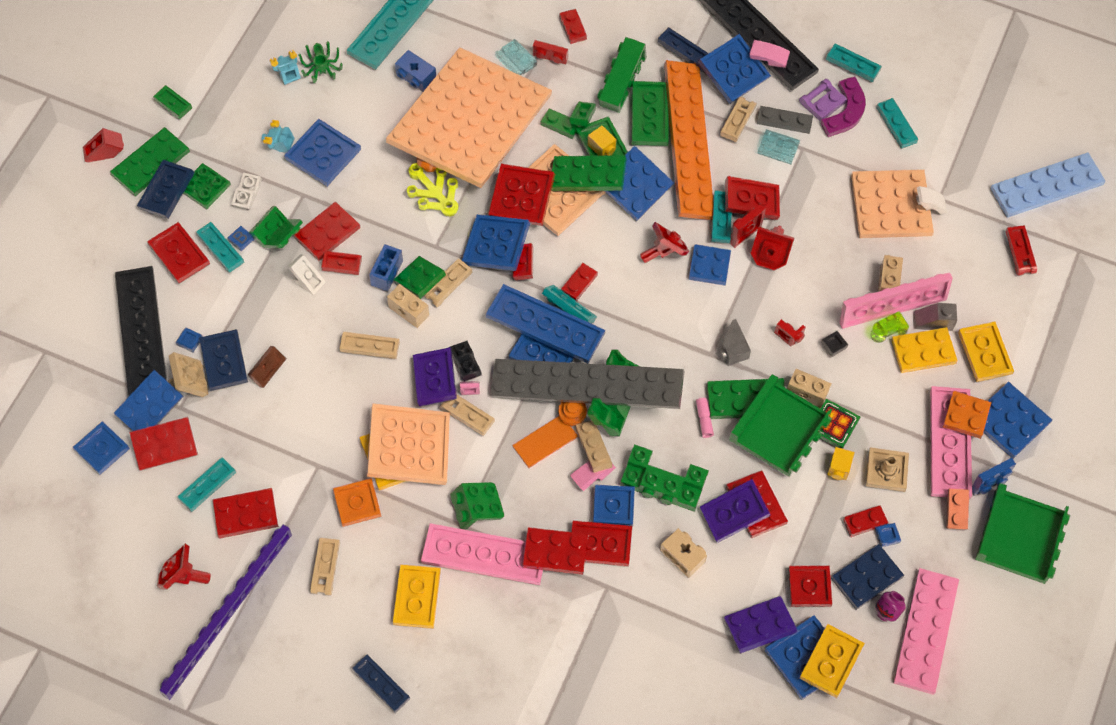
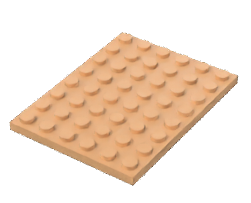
M459 47L387 136L386 143L482 188L549 99L552 90Z

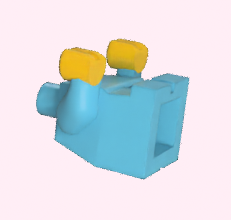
M294 50L292 52L289 51V56L287 57L279 56L278 60L273 57V60H269L273 70L279 71L284 85L301 78L296 64L298 62L297 54Z
M271 120L270 126L274 128L270 129L268 134H262V141L270 149L287 153L292 147L295 137L289 127L281 128L279 120Z

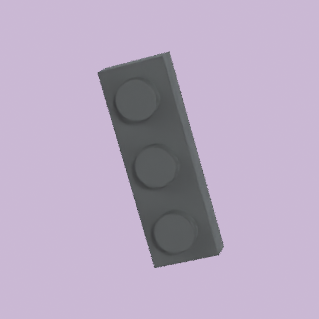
M760 106L757 124L810 134L813 115Z

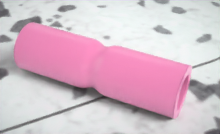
M699 398L696 400V405L700 418L702 437L709 438L714 435L708 401L707 398Z

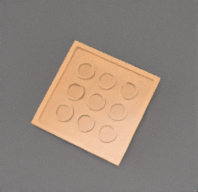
M554 144L528 168L552 172L554 156L569 155ZM551 191L543 225L559 236L594 204L605 191Z
M924 170L852 172L851 178L859 238L933 236L931 211L919 205L916 199V195H918L917 187L927 188Z
M373 403L371 407L367 477L446 485L450 412Z

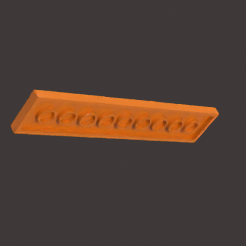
M666 60L664 72L678 217L712 220L713 190L700 68L692 63Z

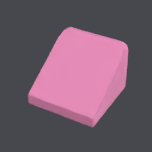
M460 382L461 395L480 394V382Z

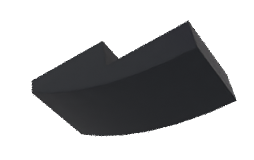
M468 341L450 346L452 356L464 382L482 375Z

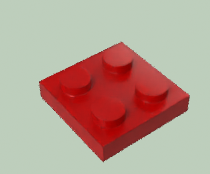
M761 204L756 208H751L746 216L742 219L738 218L733 223L730 244L734 248L754 234L759 227H762L766 209Z
M789 566L791 607H832L830 566Z

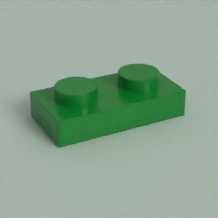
M167 85L153 96L157 103L178 119H181L192 109V105Z
M579 101L570 116V124H575L579 127L588 126L596 111V104Z
M550 108L541 120V126L570 139L574 138L576 128L579 127L575 124H570V117Z

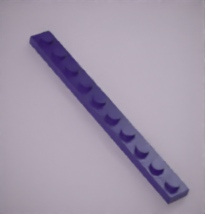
M283 524L280 529L277 528L274 531L272 540L268 545L265 544L262 547L260 556L256 561L251 562L246 575L239 578L234 591L225 597L223 606L220 610H216L213 613L208 626H204L198 635L199 638L187 648L186 655L182 661L179 660L175 664L170 677H166L163 680L159 691L165 698L171 700L290 539L292 533L289 527Z

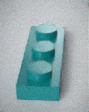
M836 43L826 57V60L871 82H874L882 68L881 65Z
M894 98L877 104V110L901 149L918 142V137Z
M714 191L711 242L729 244L731 240L732 212L725 210V191Z
M212 222L196 231L197 236L229 273L244 263V259Z
M555 285L545 287L542 292L549 302L558 305L562 311L591 324L597 318L595 314Z
M221 457L177 497L193 512L236 474V470Z

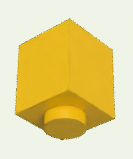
M600 126L588 135V146L598 156L612 155L616 150V139L603 126Z
M835 447L827 475L832 476L835 480H847L855 452Z

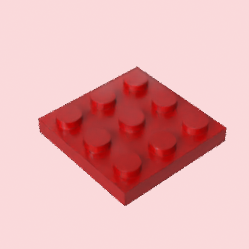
M501 163L488 215L529 220L530 224L543 226L555 173Z

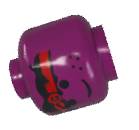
M896 591L883 593L875 604L877 616L885 622L896 621L906 609L904 597Z

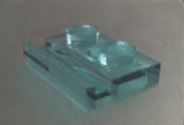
M516 39L503 46L500 51L495 52V56L510 71L518 75L525 74L537 66V60Z
M766 129L757 154L792 165L800 140Z

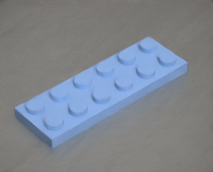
M1088 152L993 184L990 189L1008 218L1102 186L1106 181Z

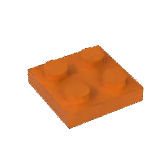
M953 391L943 427L981 439L991 402Z
M372 478L333 488L343 527L382 517Z

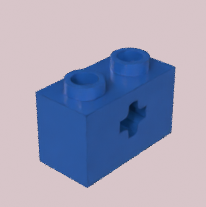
M407 50L395 63L396 75L402 80L405 79L412 87L418 88L422 92L436 77V68L410 50Z
M384 244L369 274L371 286L389 291L394 281L393 279H395L403 263L402 250Z

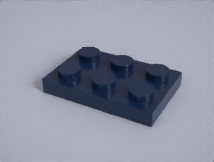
M162 160L139 200L137 207L140 210L169 219L195 172L190 168Z
M237 329L199 337L210 391L248 383Z
M878 544L834 574L831 579L854 609L857 610L901 580L904 574L882 546Z

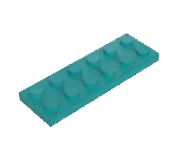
M388 0L348 47L347 54L376 70L434 0Z

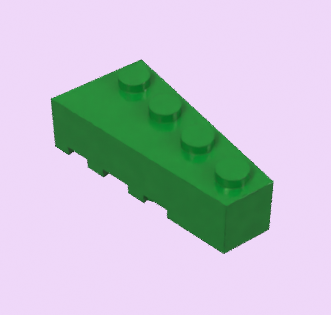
M625 37L624 42H620L617 50L619 52L618 56L613 58L611 63L612 70L606 74L604 80L606 84L603 89H600L597 96L601 107L620 113L628 97L629 91L627 89L633 87V81H635L636 77L635 73L639 74L641 64L647 58L646 44Z

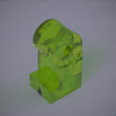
M899 311L876 322L872 327L870 336L873 341L882 343L887 337L897 332L899 335L907 334L909 325Z

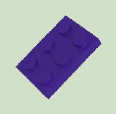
M451 348L414 354L413 363L418 405L424 406L457 399Z
M753 479L700 506L717 543L771 516Z
M781 596L724 616V621L740 654L797 633V628Z

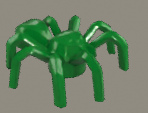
M329 41L326 42V55H324L323 46L320 43H316L313 46L314 58L310 53L309 46H305L309 59L313 61L309 64H306L301 54H298L301 63L305 67L312 66L307 73L301 70L304 77L309 76L315 69V74L311 77L313 83L317 81L318 71L320 74L322 72L326 74L327 70L330 77L334 80L336 79V73H332L328 66L337 71L343 69L342 63H340L339 67L329 63H336L339 58V47H337L336 58L334 60L327 59L330 57Z

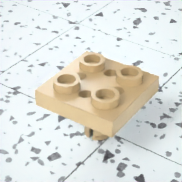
M176 352L168 355L173 378L169 379L168 382L176 390L200 397L209 394L201 360Z
M870 447L866 486L905 492L907 489L909 453Z

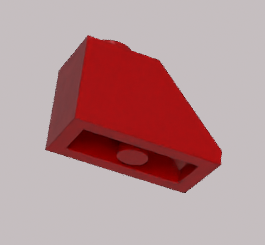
M102 128L83 146L85 162L114 158L124 149L122 134Z

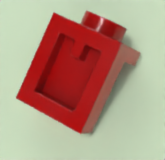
M781 319L776 324L774 333L792 347L796 342L800 343L803 340L806 326L802 325L795 331L791 324Z

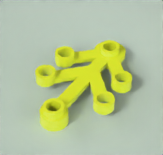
M417 163L412 164L409 167V176L414 180L419 179L428 190L418 189L415 185H410L407 187V195L410 198L422 197L418 200V207L421 210H441L445 216L455 215L459 209L457 201L454 200L455 191L458 188V180L456 178H449L447 180L449 190L446 198L442 191L447 172L436 168L437 181L435 186L423 173V168L417 165ZM427 198H436L439 202H429Z

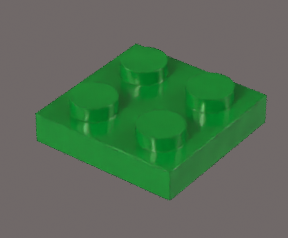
M418 256L393 280L395 285H402L421 299L446 276V273L440 267Z

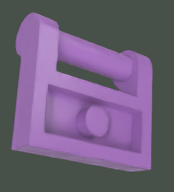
M825 78L818 87L809 94L803 95L799 101L802 106L821 122L822 119L827 118L844 105L847 98ZM824 90L828 92L814 104L811 102L812 99Z

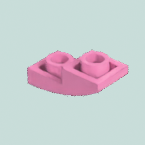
M754 40L750 59L768 61V65L786 68L790 51L774 44Z
M587 462L570 476L580 489L585 491L598 478L602 481L616 467L612 463V468L594 473L590 463Z

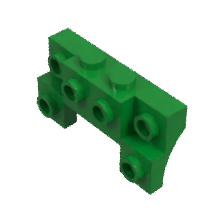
M611 349L610 355L606 360V365L639 366L626 359L619 350ZM593 398L587 415L595 425H602L609 436L620 437L631 406L606 405L602 403L600 398Z
M634 444L620 486L635 487L636 492L642 493L647 498H656L664 504H673L695 512L709 470L690 464L686 477H682L648 465L653 451Z

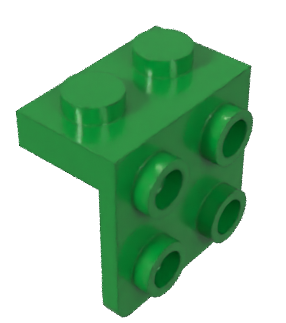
M272 206L249 233L263 248H283L288 244V239L300 230L303 222L301 219H287L276 206Z
M493 482L461 483L450 494L460 529H468L477 520H501L505 516L496 485Z

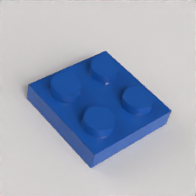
M695 244L689 280L726 286L731 250Z
M103 421L73 446L74 451L99 475L130 449Z
M1010 458L979 474L972 485L973 495L975 496L979 493L984 495L996 484H1005L1008 481V476L1013 473L1012 470L1016 465L1015 461Z
M595 485L593 522L633 526L635 487Z

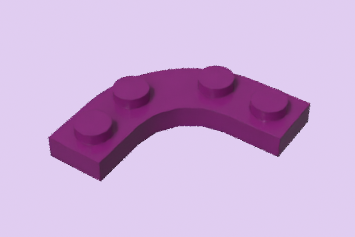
M855 76L841 80L838 83L842 94L847 98L845 110L837 115L821 120L820 124L827 137L841 134L854 128L864 114L866 99Z

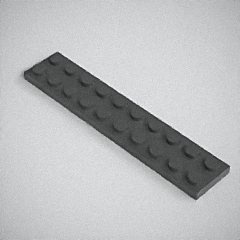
M495 359L490 396L492 398L589 404L592 403L593 398H600L602 403L606 405L680 409L685 371L684 369Z

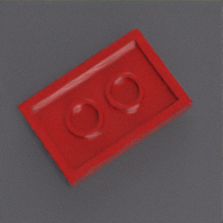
M727 176L725 179V210L727 212L746 215L751 208H756L761 204L766 209L764 218L779 219V185Z
M335 201L294 234V238L320 261L323 259L325 251H333L361 227Z
M179 222L147 241L149 247L178 284L210 264L208 258Z
M188 417L129 432L140 471L198 455Z
M762 470L726 485L727 490L730 491L753 479L771 516L746 528L751 538L788 523Z
M272 488L213 499L219 539L279 527Z
M573 520L572 532L588 534L585 562L629 567L633 526Z
M528 527L523 568L583 575L588 534Z

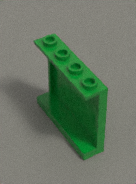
M772 374L732 430L729 441L790 477L793 472L797 473L800 469L802 458H807L810 454L812 443L819 441L822 436V432H820L822 428H827L831 423L832 418L830 415L832 409H829L828 412L823 411L778 384V377Z
M999 483L994 492L975 560L1045 584L1049 578L1053 579L1056 567H1053L1054 561H1057L1060 556L1061 550L1058 549L1059 543L1063 542L1066 534L1063 528L1064 525L1067 526L1070 519V514H1067L1069 506L1061 510L1006 491L1007 485Z

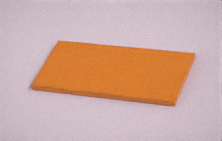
M558 416L512 446L527 467L530 468L578 438V435L571 426L564 424Z

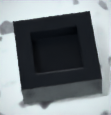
M838 331L833 332L821 341V344L832 357L848 347V343Z

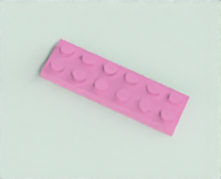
M950 272L937 274L931 278H923L916 282L904 283L891 289L886 288L880 292L868 293L858 298L847 299L843 301L840 325L844 329L945 301L948 298L953 278Z
M932 386L930 389L931 496L948 498V489L969 490V499H971V436L943 427L953 391L970 395V389Z
M431 523L429 525L421 559L423 564L535 585L541 584L543 570L523 568L526 541Z
M919 568L894 684L932 695L936 693L959 579Z

